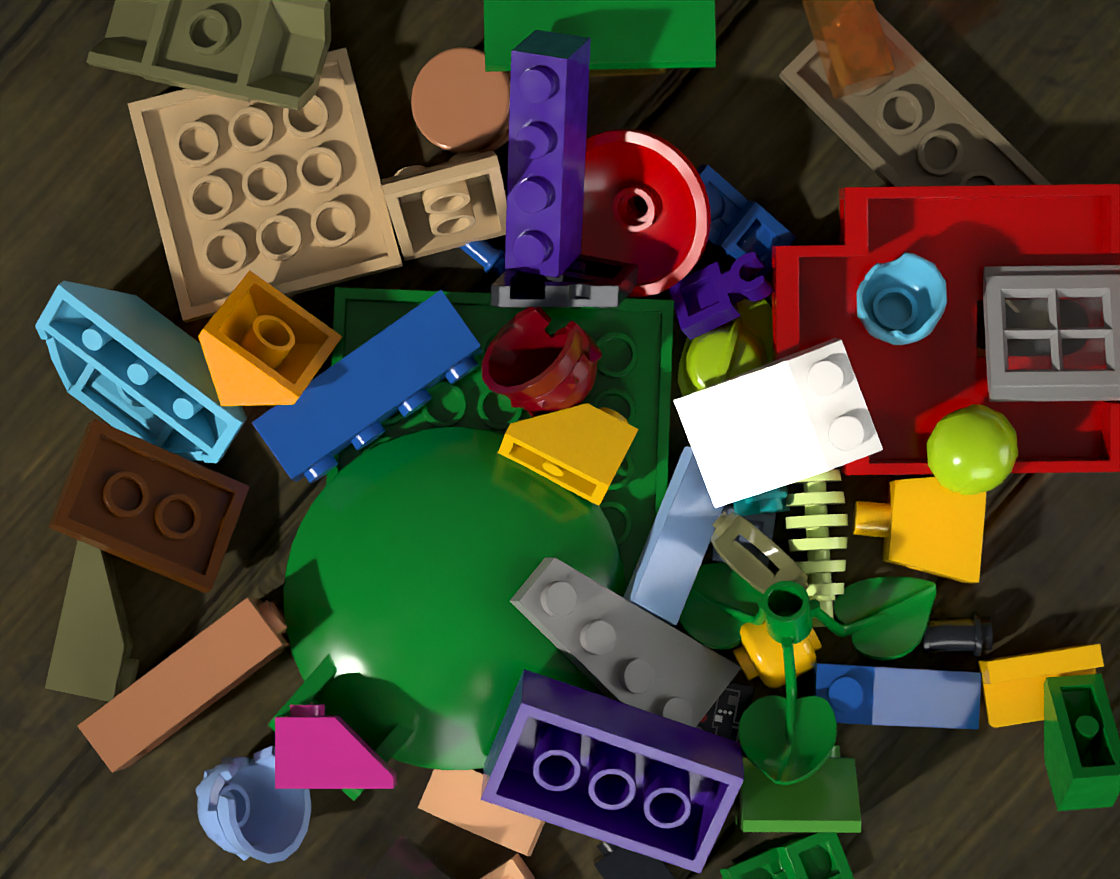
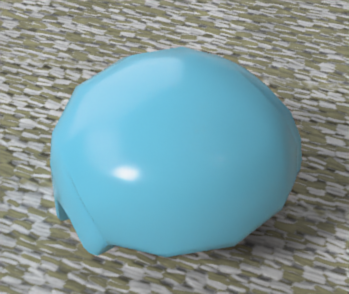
M904 253L898 259L890 262L876 263L865 275V279L860 283L856 292L857 317L868 333L879 340L893 345H905L919 341L933 331L945 311L947 304L946 281L934 263L914 253Z

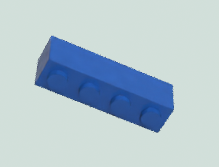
M440 290L311 380L294 405H276L254 420L252 424L289 477L295 482L306 477L311 484L338 465L333 456L350 444H353L356 450H360L381 436L385 430L380 423L394 413L400 411L403 417H407L432 399L427 390L441 380L447 378L450 384H454L479 366L474 357L483 351L477 339L443 291Z

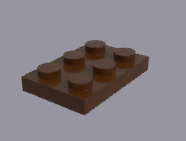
M94 419L88 423L48 528L203 593H207L213 589L250 486Z

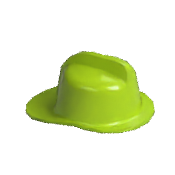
M744 299L737 302L740 317L692 340L688 337L686 338L678 371V384L682 396L772 362V307L765 299L758 301Z

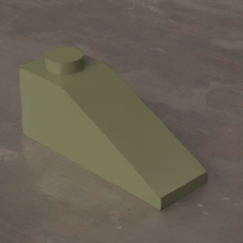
M77 540L45 688L109 702L135 683L139 660L131 658L133 642L111 554Z

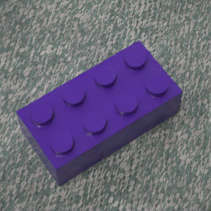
M524 669L484 763L481 800L701 873L744 781L742 747L739 742Z

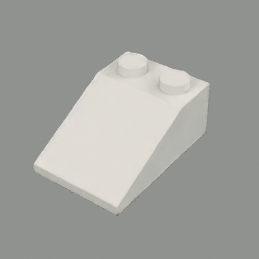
M837 338L673 400L715 508L832 470L883 450L843 342Z

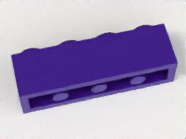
M535 30L511 50L505 269L559 278L581 254L591 38Z

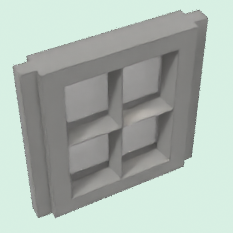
M1120 265L995 266L983 268L982 287L989 402L1120 400Z

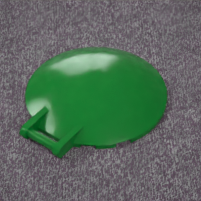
M441 427L420 430L398 436L360 455L344 467L317 496L303 518L292 543L284 581L285 624L288 627L286 633L292 655L305 682L272 718L268 726L275 732V717L290 715V704H311V702L313 704H325L326 715H339L386 763L392 758L399 762L422 768L471 770L484 768L486 758L524 669L598 694L600 690L510 600L545 557L557 558L619 596L624 597L626 581L621 554L609 521L600 506L499 454L498 451L505 434L470 427ZM365 789L341 790L355 801Z

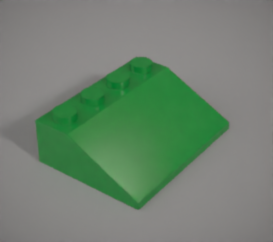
M484 0L485 72L511 71V50L535 30L591 38L589 70L716 67L715 0Z

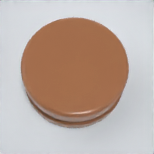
M458 47L437 54L421 69L413 86L411 105L418 128L431 143L455 154L476 151L484 153L499 149L509 140L511 71L485 72V52L475 48Z

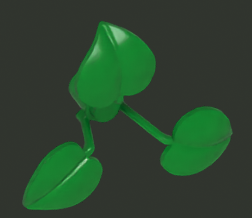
M716 562L700 565L678 621L689 637L708 648L730 649L741 643V626L749 622L754 625H762L765 622L770 637L782 644L786 698L769 695L754 701L743 712L739 721L738 733L742 751L748 760L774 783L790 785L811 776L825 763L833 750L837 737V722L834 711L828 701L818 696H807L797 699L794 644L801 642L810 634L813 626L812 618H816L838 637L851 635L855 650L862 656L875 660H893L910 653L920 643L927 629L937 591L934 582L912 577H876L858 581L845 588L844 594H839L834 601V613L837 620L841 623L839 624L820 608L818 600L813 599L809 601L807 591L800 584L793 581H779L768 587L764 594H762L731 569L727 563Z

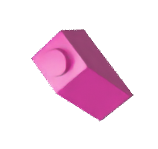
M290 704V715L275 717V789H393L397 785V773L339 715H325V704Z

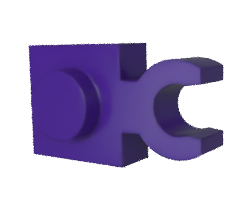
M755 252L740 256L727 272L718 262H715L684 277L677 284L669 288L671 299L674 300V308L681 330L690 340L740 317L737 302L744 299L749 301L762 300L773 292L772 285L763 275L748 281L751 275L765 268L764 262Z

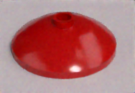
M613 129L588 137L586 139L581 254L638 265L637 286L627 297H645L669 289L687 276L695 267L708 242L711 224L710 204L705 185L699 173L678 148L663 138L649 132L636 129ZM635 196L642 197L648 205L647 213L640 212L635 207Z

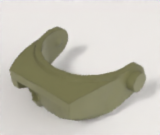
M724 511L712 524L716 528L711 537L715 550L731 569L753 588L764 594L768 587L779 581H793L803 586L805 590L808 588L809 584L806 582L808 577L805 572L779 546L736 512H731L728 515ZM738 534L763 552L778 567L777 571L773 573L759 558L736 541L735 538Z

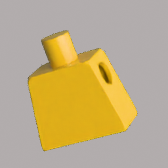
M936 477L894 480L889 482L887 504L864 501L855 502L853 535L884 537L882 555L884 562L962 583H979L987 491L976 495H961L959 492H952L940 485Z

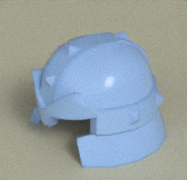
M273 745L254 753V758L252 759L244 756H223L221 764L213 769L204 771V778L196 788L198 796L197 814L202 828L207 836L223 850L238 855L243 861L249 857L265 863L284 861L299 848L308 831L312 809L310 789H275V746Z

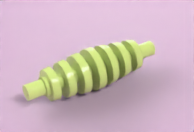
M832 469L790 483L803 484L804 493L788 494L786 506H805V516L785 518L786 529H806V539L788 540L790 552L807 551L808 561L795 563L805 574H808L809 586L806 591L809 601L813 599L818 600L820 608L833 619V600H835V595L844 594V583H832L831 572H844L846 560H830V550L847 549L848 537H829V527L848 526V514H828L827 505L844 504L846 502L844 492H826V483L842 481L839 469ZM812 618V627H826L816 618Z

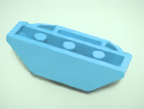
M62 281L58 284L35 327L41 339L46 340L51 360L67 392L111 426L190 461L203 460L204 463L219 462L247 418L242 406H221L201 344L137 295L69 281Z

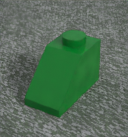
M1102 674L1048 677L1044 682V762L1057 811L1113 807L1120 793V738Z

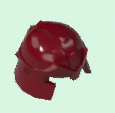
M528 307L509 320L489 344L482 362V380L489 390L508 397L512 407L527 410L531 417L580 404L589 394L595 383L597 361L602 357L601 350L591 336L574 321H570L566 327L550 335L545 328L550 324L552 318L541 307Z

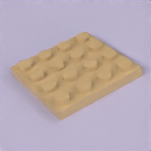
M346 47L327 53L317 93L301 111L252 100L245 102L191 89H182L128 103L182 320L185 323L213 316L249 270L285 296H291L403 267Z

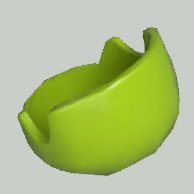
M972 404L955 410L937 422L927 441L928 467L940 485L952 492H959L961 495H976L992 490L1001 484L1013 469L1018 456L1016 431L1004 414L984 405Z

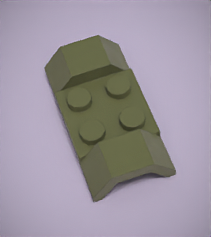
M115 0L105 38L89 51L86 62L92 66L142 76L145 80L245 102L252 100L301 111L317 93L331 42L330 2L328 0Z

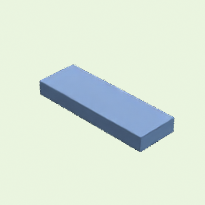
M691 446L684 447L623 597L669 625H677L714 533L715 528L712 524L721 515L724 505L714 507Z

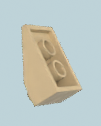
M493 151L459 153L450 158L449 162L427 168L421 165L405 167L396 172L393 177L382 179L383 194L405 261L461 247L470 242L506 235L507 200L498 158Z

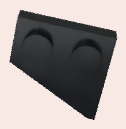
M580 254L559 278L507 269L491 285V306L618 307L637 286L638 265Z

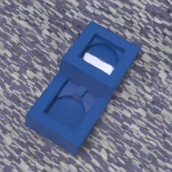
M701 164L697 172L705 185L711 212L708 242L733 262L746 253L755 252L764 262L765 268L754 273L752 276L754 278L762 275L765 277L772 269V246H790L796 237L757 202L748 201L709 165Z

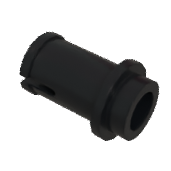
M973 611L971 617L929 618L926 632L921 639L922 653L973 651L974 657L981 656V651L992 650L993 633L991 617H980L979 611Z

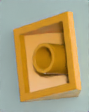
M250 270L198 335L221 406L294 405L342 338L340 334Z

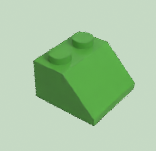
M834 745L825 763L815 773L802 781L790 785L774 783L756 768L746 755H743L744 781L736 796V824L743 832L861 833V813L855 758L840 756V745Z

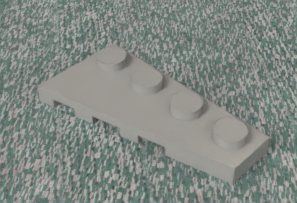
M545 557L510 600L607 698L692 727H696L741 669L740 666L555 557Z

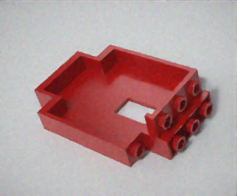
M1120 184L839 188V245L772 246V362L833 338L842 340L883 448L879 452L842 465L841 471L845 475L933 474L928 467L927 441L937 422L945 415L972 404L984 405L1004 414L1016 431L1018 456L1011 473L1120 472V400L989 402L986 357H977V300H983V268L995 266L1120 265ZM904 253H914L934 263L946 281L947 304L942 317L928 336L910 344L893 345L874 338L865 329L857 317L856 292L860 283L865 279V275L876 263L890 262L898 259ZM1102 297L1059 298L1077 304L1086 315L1088 327H1104ZM1005 298V300H1048V298ZM1086 338L1076 351L1063 355V369L1107 368L1105 338ZM1008 356L1009 370L1052 369L1051 356Z

